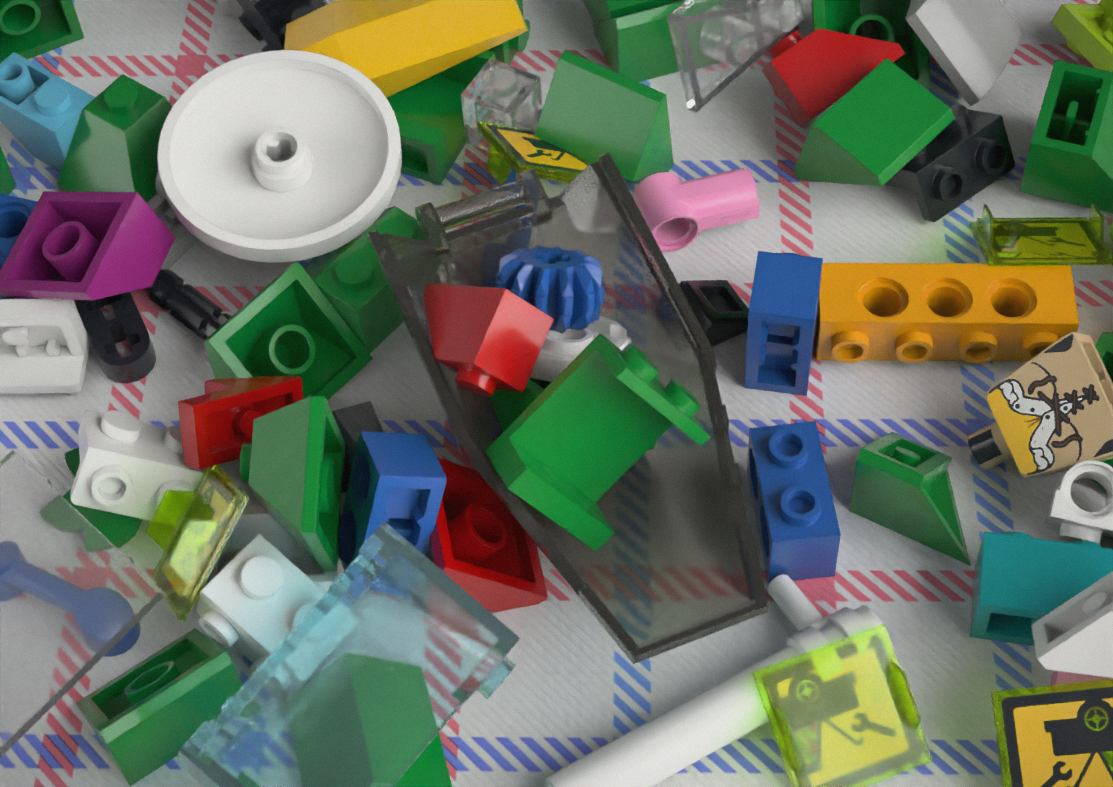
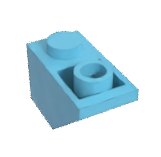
M13 52L0 63V121L33 157L61 172L82 109L95 97Z

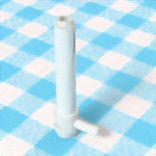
M779 575L769 583L767 592L799 630L796 634L788 637L786 641L787 647L545 777L546 786L544 787H652L775 719L763 685V678L767 674L810 659L814 671L823 682L842 668L834 651L835 649L853 643L860 656L863 654L870 637L877 636L881 640L887 657L892 653L889 635L879 617L867 606L862 605L855 610L844 607L824 618L788 575ZM810 680L798 682L795 687L797 700L802 703L806 702L801 700L798 695L803 694L809 700V694L812 690H815L814 697H817V687ZM804 682L812 684L814 688L809 689L805 687ZM802 683V692L797 694L798 686Z

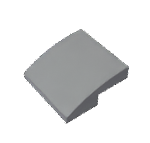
M911 0L905 18L969 106L980 102L1000 77L1017 47L1022 32L1000 0Z

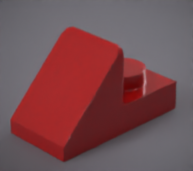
M297 376L222 378L205 381V395L178 401L184 465L201 470L240 459L243 443H252L254 419L303 399L302 378Z

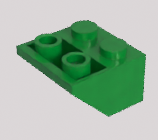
M1055 60L1030 143L1019 192L1113 213V72Z

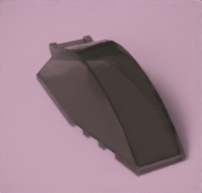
M609 152L599 155L598 162L590 164L565 189L552 198H548L535 170L531 168L517 173L516 181L436 208H434L431 202L415 207V213L421 233L425 239L424 241L389 233L380 235L378 230L368 232L370 244L460 450L588 611L633 664L767 613L769 605L751 524L747 522L741 494V475L738 463L734 462L728 434L729 420L725 404L722 405L717 383V364L714 350ZM525 204V207L448 233L445 232L446 230ZM537 245L545 248L560 246L561 249L580 250L585 255L593 256L600 261V268L603 270V284H605L604 304L600 308V316L618 322L627 330L628 339L631 337V343L643 352L660 371L658 374L659 381L663 385L671 378H674L700 403L701 408L694 415L711 437L700 446L673 424L655 442V449L647 450L596 501L597 506L615 533L597 551L593 550L507 489L485 451L502 434L490 397L479 395L458 385L454 381L458 372L434 359L423 293L428 283L495 288L500 258L518 248L534 249Z

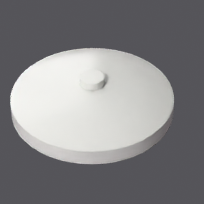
M274 50L250 54L231 60L216 67L194 82L173 105L164 122L158 143L157 158L159 173L167 200L179 221L195 237L222 253L255 262L281 263L305 260L334 251L367 230L383 213L396 190L402 166V149L395 113L387 98L368 77L350 65L322 54L296 50Z

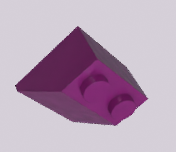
M43 191L0 270V297L96 300L152 287L176 237L138 192Z

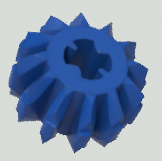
M537 245L534 249L518 248L500 258L495 288H506L552 317L554 320L550 330H555L559 333H564L566 329L582 330L587 328L589 324L599 320L600 308L604 304L605 284H603V270L600 268V261L593 256L585 255L580 250L561 249L560 246L545 248Z

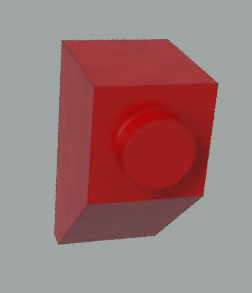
M820 28L802 38L798 30H796L769 49L774 59L765 66L762 72L797 124L801 127L840 100L883 60L888 58L894 63L905 52L897 43Z
M428 283L423 293L434 359L458 372L454 380L458 385L479 395L492 397L495 389L523 393L554 319L506 288Z

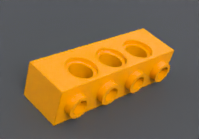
M822 263L815 330L816 360H837L843 363H855L862 360L902 361L905 363L965 361L972 364H981L988 361H1029L1064 335L1077 332L1079 318L1071 264Z

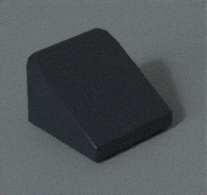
M692 280L680 282L665 306L663 316L690 353H699L746 332L749 309L727 280Z

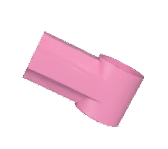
M749 168L735 169L683 182L676 174L669 172L656 173L639 182L632 194L633 202L652 248L661 252H673L685 248L697 238L700 231L759 218L760 204L756 192V183Z

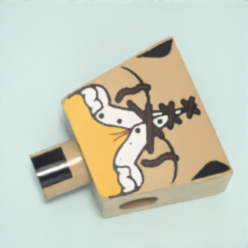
M1078 332L1064 335L989 389L986 393V400L996 422L968 435L970 450L982 469H990L1013 458L1024 478H1038L1067 471L1082 461L1096 460L1102 462L1113 459V382L1091 336Z

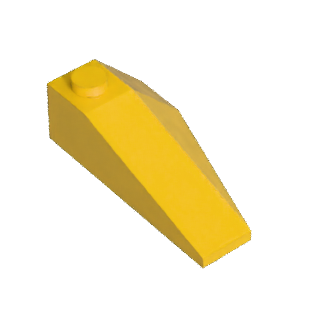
M336 0L286 24L284 50L307 51L344 62L368 77L387 98L525 33L528 29L516 0Z

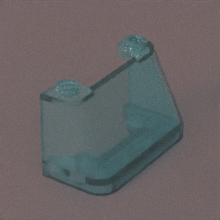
M384 521L360 547V554L347 567L344 573L341 572L331 583L328 591L237 693L233 697L230 696L220 707L218 719H212L209 723L205 720L180 748L176 764L203 787H394L456 711L476 690L488 699L516 666L506 655L520 638Z

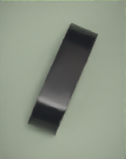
M127 292L96 300H77L78 313L100 366L108 379L116 383L127 384L146 377L154 368L156 354L150 335L131 293ZM111 305L115 310L117 318L106 322L100 308ZM127 340L133 354L122 358L116 343Z

